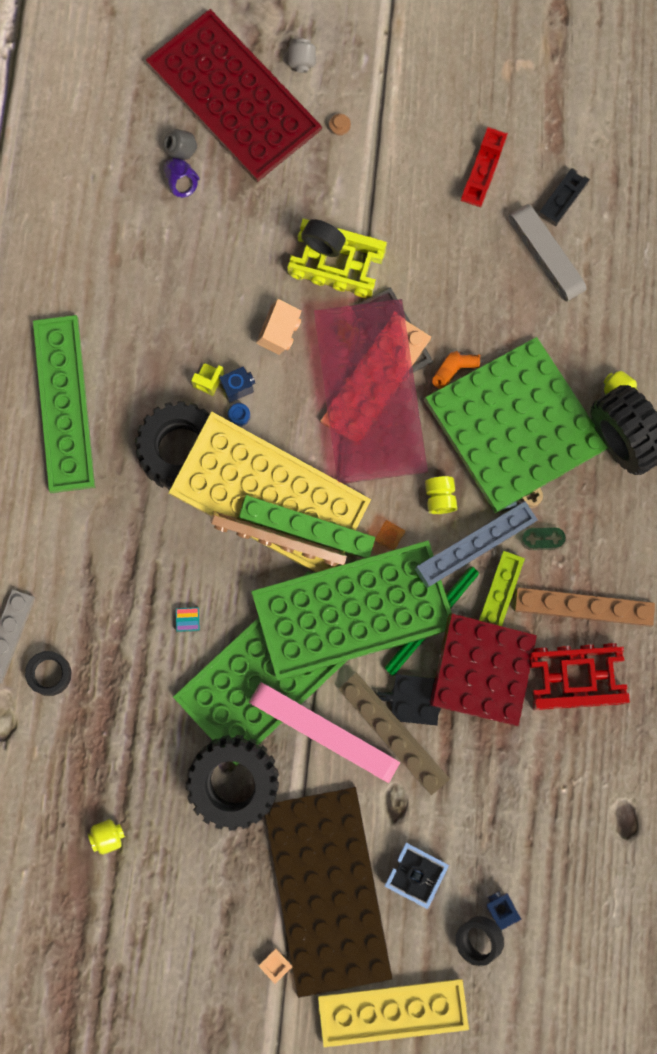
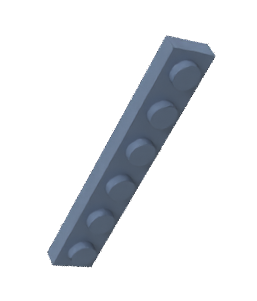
M525 501L420 564L415 570L426 588L532 525L538 519Z

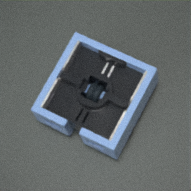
M405 843L397 859L400 862L397 870L392 869L384 886L428 909L449 865Z

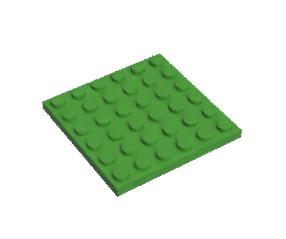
M537 337L424 399L495 513L608 449L596 432L594 423H592V420Z

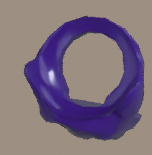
M171 158L165 162L163 171L168 179V186L172 193L181 198L193 194L200 178L191 168L190 164L179 158ZM184 176L191 178L192 185L186 192L177 191L176 183L178 179Z

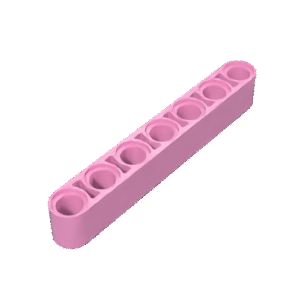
M262 682L259 683L249 700L250 704L387 783L391 781L400 764L399 761Z

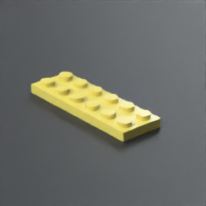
M463 979L318 996L324 1047L469 1030Z

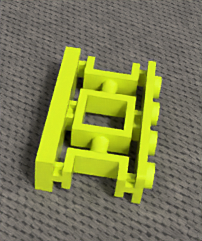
M304 218L302 219L300 225V232L298 233V241L304 242L301 239V234L304 231L308 221H310ZM337 228L346 238L340 253L349 255L344 270L326 266L327 256L314 251L307 245L302 258L294 256L290 258L287 268L288 274L298 280H303L304 278L311 280L312 283L319 286H324L325 284L332 286L337 291L345 292L346 290L353 292L358 297L366 298V296L372 297L376 279L366 277L370 263L374 262L382 265L387 242ZM356 251L367 253L365 263L353 260ZM309 257L320 260L317 270L306 267ZM350 269L362 272L360 282L347 279Z

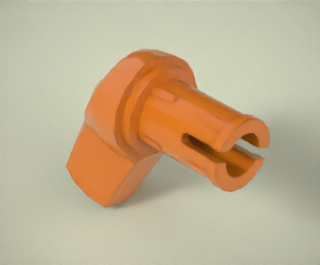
M458 351L451 352L435 373L432 380L433 385L438 389L444 388L452 381L457 370H460V368L479 369L480 354L460 355Z

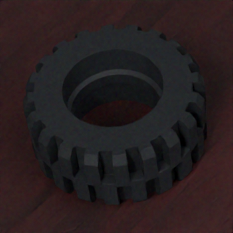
M620 385L596 400L590 411L592 423H594L596 432L607 446V451L613 456V459L623 469H626L628 473L633 475H642L657 466V412L651 402L630 385Z
M178 401L177 405L172 406L171 402L165 403L166 408L160 410L159 407L153 409L154 414L152 416L148 414L143 419L144 425H139L137 430L138 437L135 438L136 455L142 469L151 481L154 480L156 485L162 488L165 486L168 490H170L182 465H172L161 458L159 454L161 440L169 432L177 429H188L199 435L209 416V412L204 408L200 410L198 405L193 403L187 406L185 401Z
M226 735L221 739H214L207 746H204L191 762L192 764L186 775L188 777L186 790L189 791L187 798L189 804H194L195 808L193 811L196 815H203V821L208 825L211 821L216 824L215 828L222 830L223 827H228L229 831H236L238 827L246 829L252 823L256 824L262 820L263 816L271 809L279 788L278 768H275L273 756L267 754L268 749L263 745L261 747L257 745L256 740L252 738L249 740L244 739L242 735H236V737ZM233 761L244 765L250 770L255 780V788L253 794L246 801L240 803L227 802L215 793L211 784V776L219 764Z

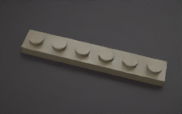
M355 673L339 688L340 692L431 796L450 780L358 673Z

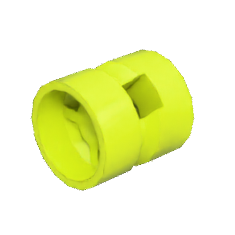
M434 477L425 481L426 494L431 496L427 502L429 514H446L458 510L456 496L452 495L456 491L453 477Z

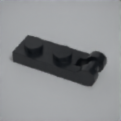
M574 168L570 169L538 214L555 227H557L590 181L588 177H582L577 174L578 171ZM573 181L576 184H578L577 187L571 184L570 182Z

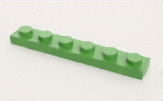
M248 495L244 496L238 516L240 519L364 559L370 557L375 541L374 536Z

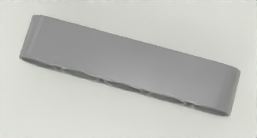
M526 204L508 216L510 224L562 299L568 302L586 291V285L582 277L532 206Z

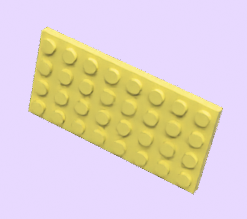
M213 412L209 414L168 492L173 497L209 516L215 511L238 518L244 496L248 495L355 531L371 501L370 498ZM250 536V538L258 542V538ZM274 543L271 546L265 545L315 573L337 567L324 563V559L315 557V559L302 556L303 552L294 550L293 553L284 551L280 549V545Z

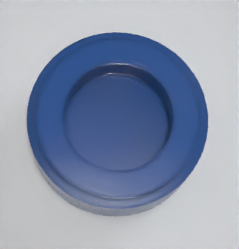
M236 403L229 408L228 418L230 422L239 427L245 426L249 422L251 417L250 410L245 404Z

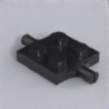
M396 674L395 685L391 692H377V695L386 696L379 698L381 701L390 702L392 713L400 722L438 726V716L441 708L430 706L435 678Z

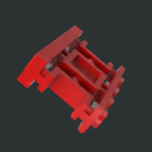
M617 643L603 644V648H594V645H581L580 649L571 650V646L557 647V651H548V648H535L534 652L530 653L531 668H542L544 690L532 691L533 710L625 705L630 703L627 684L615 685L613 663L625 661L623 656L624 647H617ZM615 654V657L605 659L607 670H595L594 658L584 659V656ZM569 657V660L560 661V673H549L548 661L538 662V659ZM588 665L590 687L569 688L567 666ZM608 679L609 691L619 692V694L588 696L589 692L597 691L596 680ZM554 682L562 683V694H572V697L541 698L543 695L551 694L550 683Z

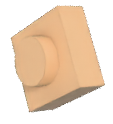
M277 948L259 965L261 970L274 984L293 967Z

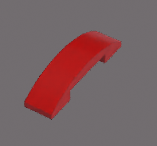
M487 127L474 167L461 197L462 202L482 207L508 133Z

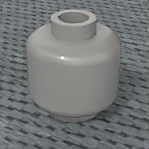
M296 39L289 46L288 63L290 67L295 68L298 73H307L310 68L316 65V47L310 43V40Z

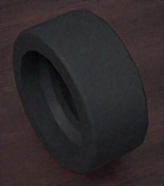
M318 219L308 221L301 234V239L307 246L328 257L338 256L346 242L342 232L331 224Z
M43 651L35 654L29 660L25 669L27 684L33 691L44 696H54L62 693L71 681L72 670L69 662L62 655L53 651ZM46 660L57 662L62 669L60 681L52 687L41 686L35 678L37 666Z
M476 916L459 927L456 934V946L459 954L465 961L471 965L481 967L490 964L501 955L504 948V936L496 922L488 917ZM472 928L484 931L489 937L491 951L488 954L478 952L471 945L469 931Z

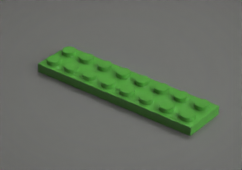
M77 315L33 320L49 492L59 493L96 488L79 318Z

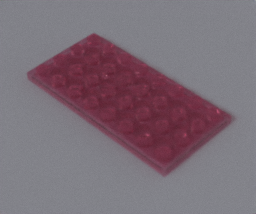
M402 299L314 310L338 483L347 484L427 473L428 468Z

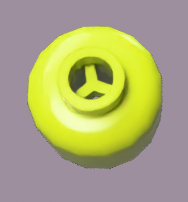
M617 371L614 374L610 373L604 380L605 394L620 385L637 387L636 380L624 371Z
M110 819L93 825L90 830L91 833L87 834L93 851H98L101 855L119 849L122 846L121 838L125 837L120 824L115 825Z

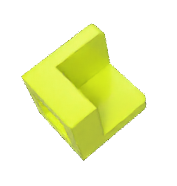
M203 364L199 374L195 373L191 380L193 388L213 396L220 383L219 377L224 375V369L220 365L215 368L208 364Z

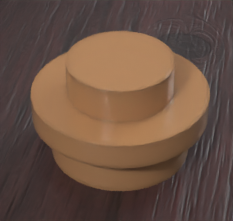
M336 114L330 119V130L336 135H344L350 130L351 121L344 114Z

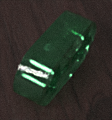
M531 528L525 531L521 542L524 548L528 550H556L563 546L566 536L560 528ZM553 533H556V536L560 537L561 540L554 544L553 540H546L545 538H550ZM533 534L534 538H541L542 540H537L534 545H531V542L527 541L526 538Z

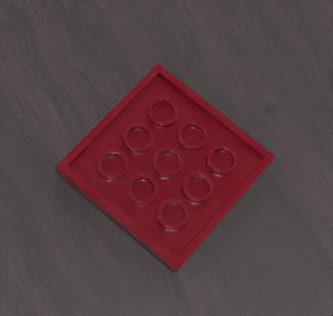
M452 613L449 614L430 706L519 726L531 668L530 653L534 652L537 635Z

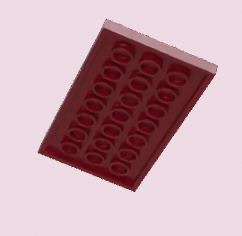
M211 9L146 59V64L256 182H259L322 130V125Z

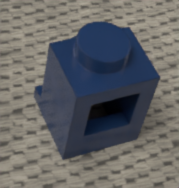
M497 891L487 897L489 902L485 903L493 921L497 923L501 930L522 920L508 893L501 894L500 891ZM503 904L505 907V911L502 914L497 912V906Z

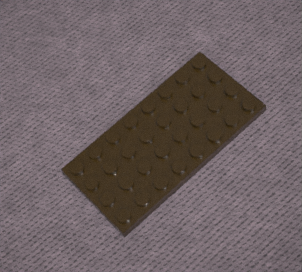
M356 787L273 803L265 816L298 998L392 980L393 977Z

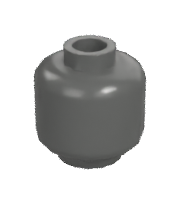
M174 129L165 136L164 148L170 157L187 160L196 152L197 142L191 132Z

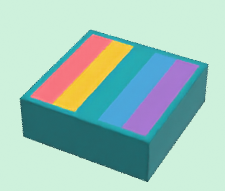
M199 607L176 608L177 632L200 631Z

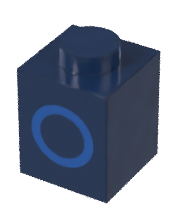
M244 366L219 377L229 403L254 393L253 385L256 384L251 372H246Z

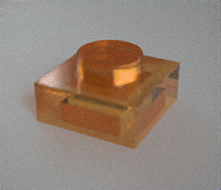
M385 520L375 541L393 551L396 550L406 531Z

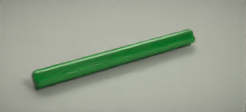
M470 566L446 594L450 609L478 577L479 572L474 567ZM425 638L404 644L385 666V671L394 676Z

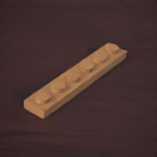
M213 511L210 518L211 524L219 531L227 532L229 529L237 532V536L249 539L250 536L259 539L258 542L264 545L271 546L274 543L280 545V549L290 553H293L294 550L303 552L302 556L315 559V557L324 559V563L332 566H337V563L344 565L347 558L343 551Z
M517 588L515 612L648 627L654 625L655 603Z

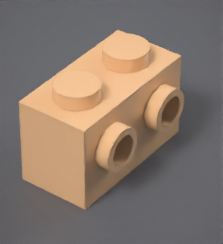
M277 299L269 309L256 344L278 355L285 350L288 351L294 340L291 338L293 331H296L301 323V319H299L301 310Z

